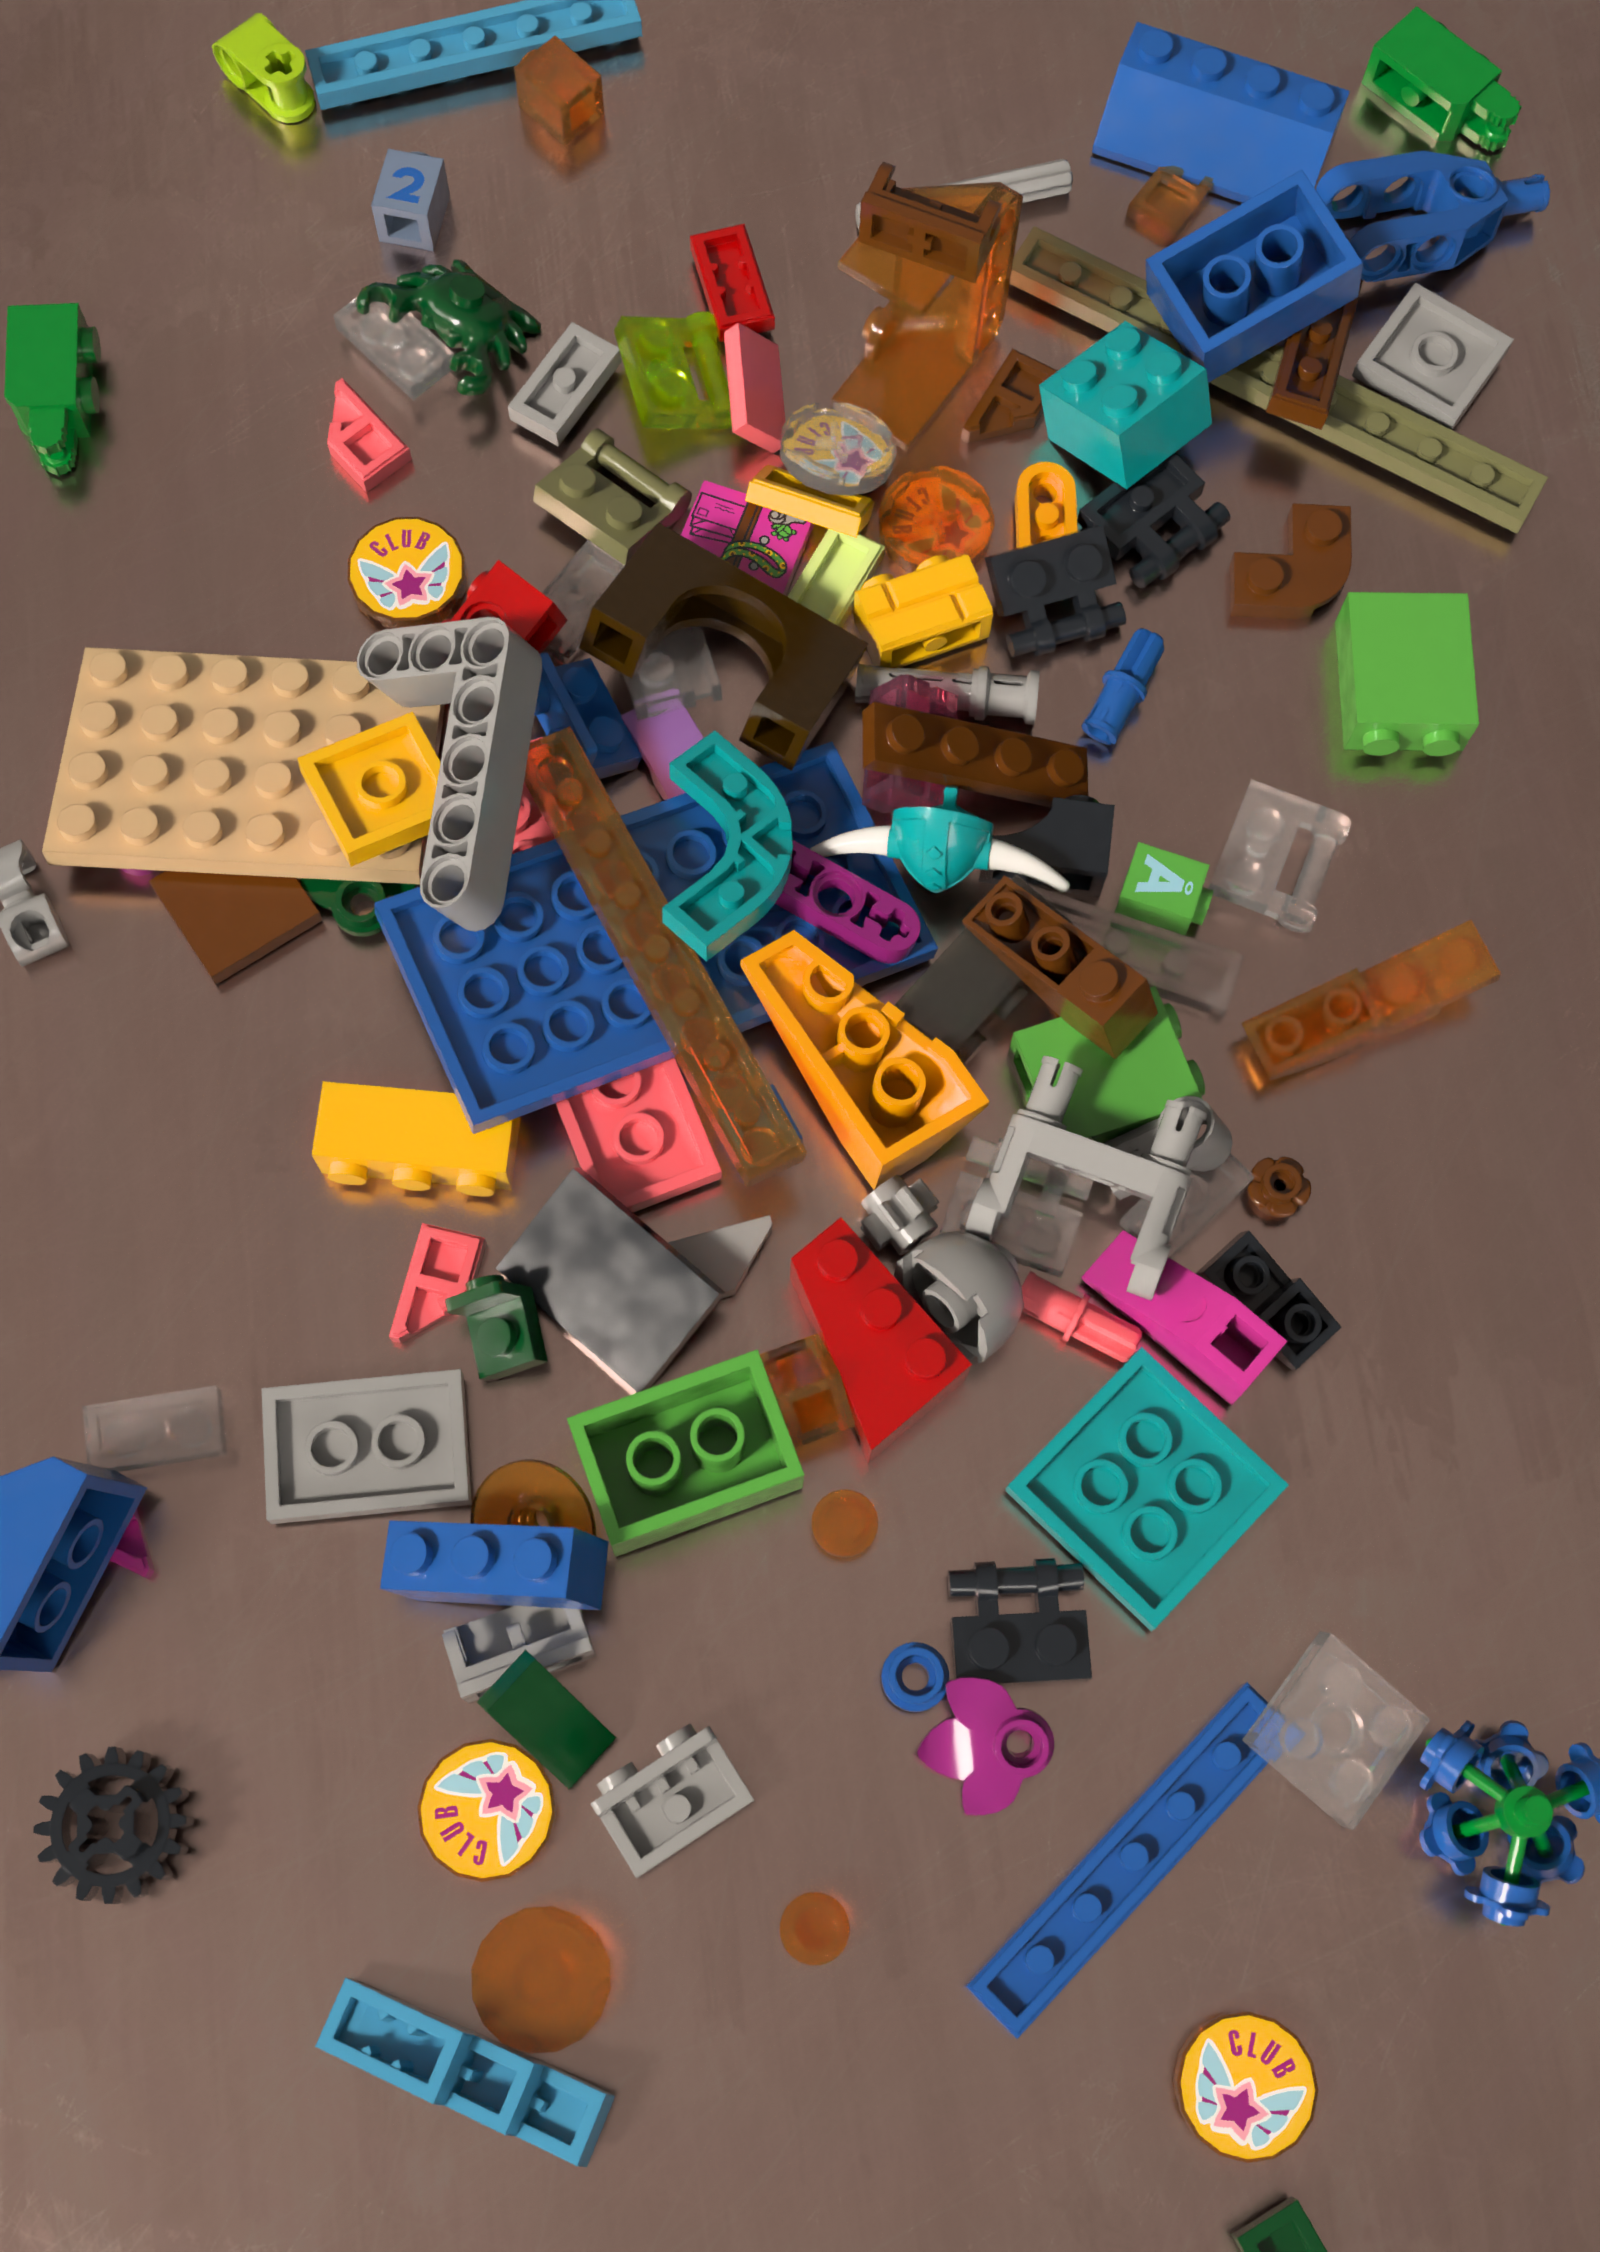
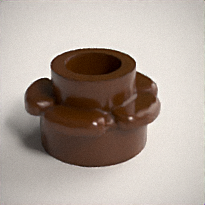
M1285 1156L1280 1157L1278 1160L1267 1157L1257 1162L1251 1170L1253 1180L1248 1185V1193L1254 1205L1261 1212L1274 1217H1288L1297 1211L1299 1205L1303 1206L1307 1203L1311 1195V1183L1309 1179L1304 1178V1168L1296 1160ZM1282 1181L1285 1184V1190H1276L1274 1182Z

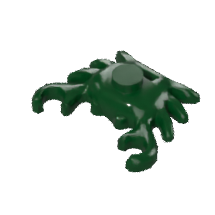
M454 259L450 267L451 270L442 265L430 264L424 266L422 272L417 271L397 277L396 285L374 282L361 289L357 296L356 308L357 312L362 315L369 313L370 304L373 302H382L390 307L388 318L392 323L399 322L409 312L417 311L422 315V326L428 329H435L447 346L466 349L454 354L449 363V368L455 372L466 370L475 375L464 376L458 382L456 390L461 395H482L491 387L493 371L488 356L489 352L494 353L500 370H508L511 364L510 346L518 353H526L527 342L523 332L541 333V323L535 317L510 301L481 276L477 275L466 262L460 259Z

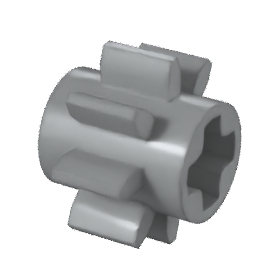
M896 1175L878 1186L861 1202L869 1216L860 1222L862 1224L860 1229L878 1252L891 1243L898 1254L903 1255L924 1241L938 1228L937 1223L930 1214L938 1208L937 1204L940 1202L921 1178L908 1187L901 1176Z

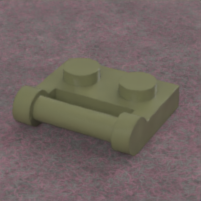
M596 428L587 435L581 448L535 484L533 502L623 565H626L658 522L669 528L685 513L691 502L692 493L678 482L669 484L616 448L614 446V439L601 429ZM600 466L604 467L656 504L649 508L596 470Z

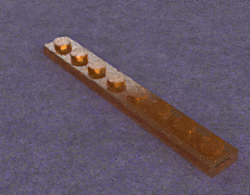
M571 727L530 742L524 783L746 1188L803 1162L807 1155L804 1145L697 953L662 923V907L668 901Z

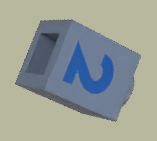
M387 150L371 203L380 242L428 251L435 250L450 198L443 158L432 157L417 151Z

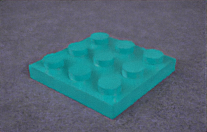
M1141 1347L1011 1481L1005 1491L1076 1560L1082 1563L1150 1631H1153L1289 1484Z

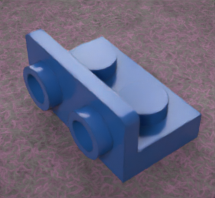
M547 652L540 653L542 672L535 716H537L548 737V747L556 764L563 766L572 785L576 786L637 769L642 759V754L621 718V714L592 659L588 658L555 667Z

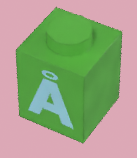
M1138 842L1112 920L1182 942L1190 923L1202 926L1214 890L1205 888L1203 885L1210 865Z

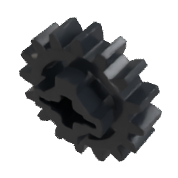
M108 1747L105 1762L102 1765L95 1755L84 1753L79 1756L81 1774L77 1776L68 1771L59 1770L55 1775L59 1785L64 1789L60 1796H41L39 1803L53 1812L50 1821L34 1825L33 1833L50 1836L51 1846L45 1848L37 1856L39 1862H59L61 1864L60 1869L52 1880L56 1886L66 1887L79 1880L76 1889V1899L81 1901H91L100 1887H102V1897L105 1904H120L124 1886H127L128 1891L134 1898H143L149 1895L146 1877L151 1875L160 1880H169L173 1876L170 1867L164 1861L168 1854L186 1855L188 1847L181 1841L176 1840L175 1836L177 1829H184L193 1825V1817L177 1814L176 1805L183 1802L189 1796L186 1788L181 1787L167 1789L165 1785L175 1771L171 1766L161 1764L151 1772L148 1771L151 1764L150 1753L137 1750L130 1758L128 1765L126 1764L123 1748ZM116 1777H127L135 1780L131 1785H125L118 1794L108 1795L104 1790H100L96 1786V1784L104 1780ZM157 1808L158 1829L154 1840L150 1836V1814ZM75 1812L77 1814V1837L72 1841L70 1828L72 1816ZM108 1812L125 1813L118 1822L120 1828L124 1831L120 1839L104 1837L110 1828L108 1822L104 1819ZM112 1855H119L124 1861L130 1862L133 1867L116 1874H103L93 1870L97 1865H103Z

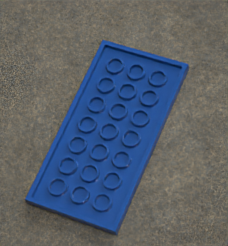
M833 741L806 750L792 771L777 762L759 767L769 776L782 794L792 821V840L810 849L839 834L876 826ZM687 793L512 854L501 914L486 929L475 932L466 930L424 902L420 893V887L374 903L377 920L473 1134H476L771 1021L742 970L740 961L793 930L854 975V981L860 986L933 959L938 946L894 860L884 855L869 853H847L825 857L905 902L917 913L921 927L914 948L904 960L892 964L881 963L868 957L776 904L755 925L706 962L662 923V907L709 873L724 856L728 844L725 831L715 818ZM808 874L805 885L802 884L800 890L802 895L807 896L810 885L815 878L814 876ZM827 888L818 894L822 907L831 913H845L852 908L850 897L841 889ZM866 905L863 906L860 916L855 923L859 927H862L865 917H868L871 910ZM889 922L885 928H882L879 936L884 940L890 941L893 936L898 935L900 927L893 922Z

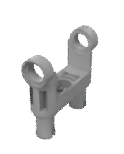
M1043 1056L1041 1060L1042 1065L1025 1110L1018 1109L1017 1113L1011 1117L990 1177L983 1179L976 1194L966 1223L965 1232L983 1237L988 1241L992 1240L1001 1217H1009L1030 1158L1149 1200L1151 1204L1130 1258L1132 1260L1131 1264H1134L1135 1267L1126 1292L1152 1301L1172 1247L1169 1244L1192 1182L1190 1177L1192 1171L1186 1167L1202 1123L1206 1120L1207 1113L1190 1106L1182 1130L1176 1131L1184 1109V1103L1167 1100L1165 1103L1166 1108L1149 1154L1142 1153L1141 1157L1066 1131L1067 1126L1062 1124L1077 1080L1081 1077L1083 1070L1065 1062L1058 1083L1053 1087L1061 1065L1059 1064V1059Z

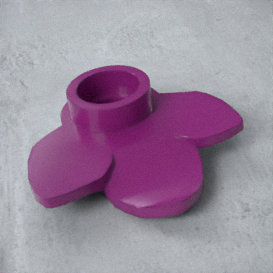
M974 1676L958 1677L946 1683L947 1699L955 1716L946 1718L933 1727L918 1746L917 1754L928 1767L937 1773L950 1778L964 1780L962 1804L965 1814L987 1815L997 1813L1014 1802L1023 1778H1029L1040 1773L1049 1764L1055 1746L1053 1732L1047 1721L1037 1712L1027 1708H1016L1011 1696L1001 1684L990 1679ZM1017 1730L1026 1731L1032 1737L1030 1747L1022 1753H1015L1007 1748L1008 1737Z

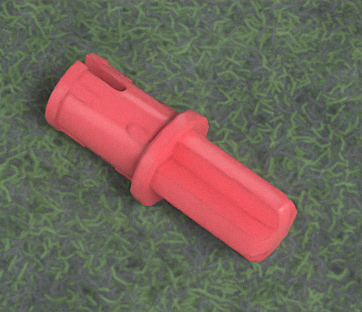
M1032 1271L1029 1272L1022 1285L1024 1303L1022 1312L1065 1333L1062 1338L1063 1340L1068 1342L1072 1336L1121 1362H1127L1133 1356L1142 1337L1140 1328L1089 1303L1090 1295L1085 1293L1083 1298L1037 1276Z

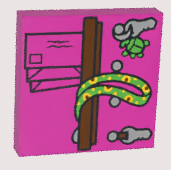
M704 480L681 535L786 595L814 524L745 501L746 493Z

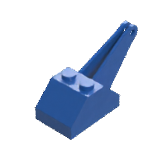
M54 1456L0 1476V1670L53 1671L147 1487L115 1470Z

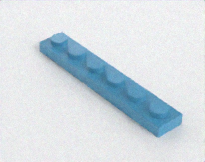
M524 0L305 50L320 108L324 110L641 37L642 20L635 0Z

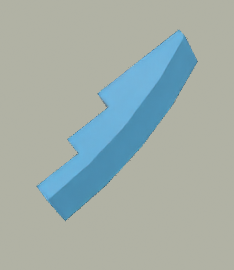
M347 1977L344 1979L315 2046L432 2104L446 2106L504 2135L516 2136L567 2162L581 2167L588 2166L615 2098V2095L544 2062Z

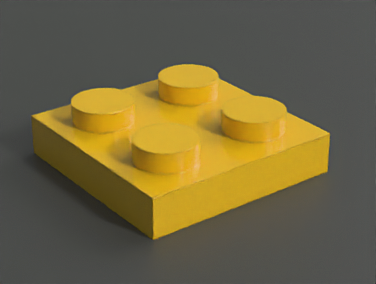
M413 711L297 758L300 771L350 867L428 835L441 762Z

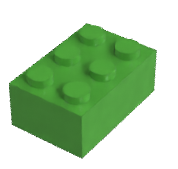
M758 1349L567 1418L615 1557L799 1490L804 1485L805 1474Z

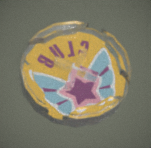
M833 402L832 409L824 408L818 410L819 403L805 405L789 415L782 427L779 443L780 459L789 474L805 486L826 494L852 496L871 492L886 483L894 467L897 454L896 444L894 446L891 442L892 432L886 423L870 411L849 403Z

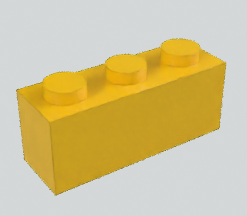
M323 1081L312 1157L320 1171L328 1174V1179L341 1184L363 1185L366 1183L367 1177L392 1179L394 1186L406 1190L425 1191L430 1189L431 1183L456 1185V1190L466 1195L492 1196L495 1193V1189L512 1190L521 1117L473 1134L455 1093Z

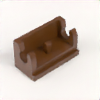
M883 162L877 170L868 191L865 192L861 200L859 242L976 283L1000 230L1001 218H998L1002 203L989 200L981 216L896 187V181L891 179L896 166Z

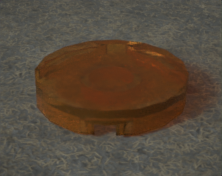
M556 1906L524 1908L500 1920L482 1940L471 1969L472 1999L483 2025L503 2044L529 2054L557 2052L583 2039L603 2016L612 1990L611 1960L600 1934L580 1915Z

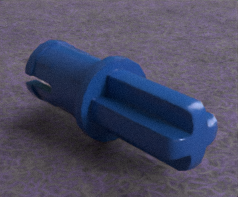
M1145 628L1135 631L1114 670L1106 671L1103 675L1102 682L1104 687L1081 726L1083 731L1092 739L1106 745L1116 744L1119 734L1136 703H1141L1145 700L1148 693L1145 685L1164 652V639L1159 634Z

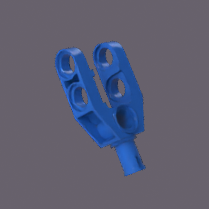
M1424 150L1337 165L1327 171L1316 186L1317 193L1334 219L1357 216L1370 219L1375 218L1376 213L1414 207L1415 211L1423 210L1428 213L1375 222L1365 226L1351 238L1350 244L1363 262L1361 279L1366 282H1377L1453 269L1494 240L1500 221L1504 216L1542 212L1547 208L1550 200L1548 180L1544 181L1545 176L1539 173L1530 177L1500 181L1498 177L1494 176L1486 161ZM1408 177L1397 189L1385 192L1393 182L1400 178ZM1357 185L1349 195L1343 199L1333 201L1340 191ZM1438 236L1439 239L1434 245L1417 251L1423 243ZM1388 245L1377 257L1365 259L1376 248Z

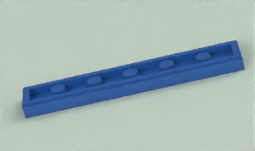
M1248 1682L1242 1684L966 1983L965 1987L1018 2039L1294 1736L1297 1730Z

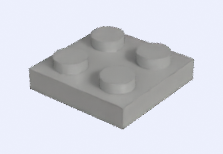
M1415 282L1360 357L1352 376L1402 406L1453 430L1506 356L1514 339Z

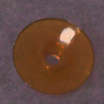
M522 1459L499 1467L485 1478L473 1499L470 1514L471 1524L540 1526L536 1519V1511L538 1509L546 1516L549 1527H574L596 1536V1522L593 1509L581 1486L567 1472L545 1461Z

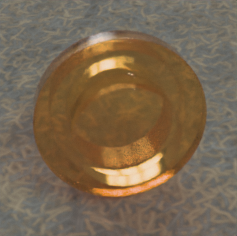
M847 1489L833 1491L824 1496L814 1509L811 1522L813 1536L818 1545L831 1555L843 1558L859 1555L869 1548L876 1537L878 1530L877 1512L870 1500L859 1492Z
M810 1892L800 1895L791 1901L783 1912L780 1922L782 1943L787 1952L801 1963L807 1965L829 1963L841 1954L849 1939L850 1925L846 1911L836 1899L827 1894Z

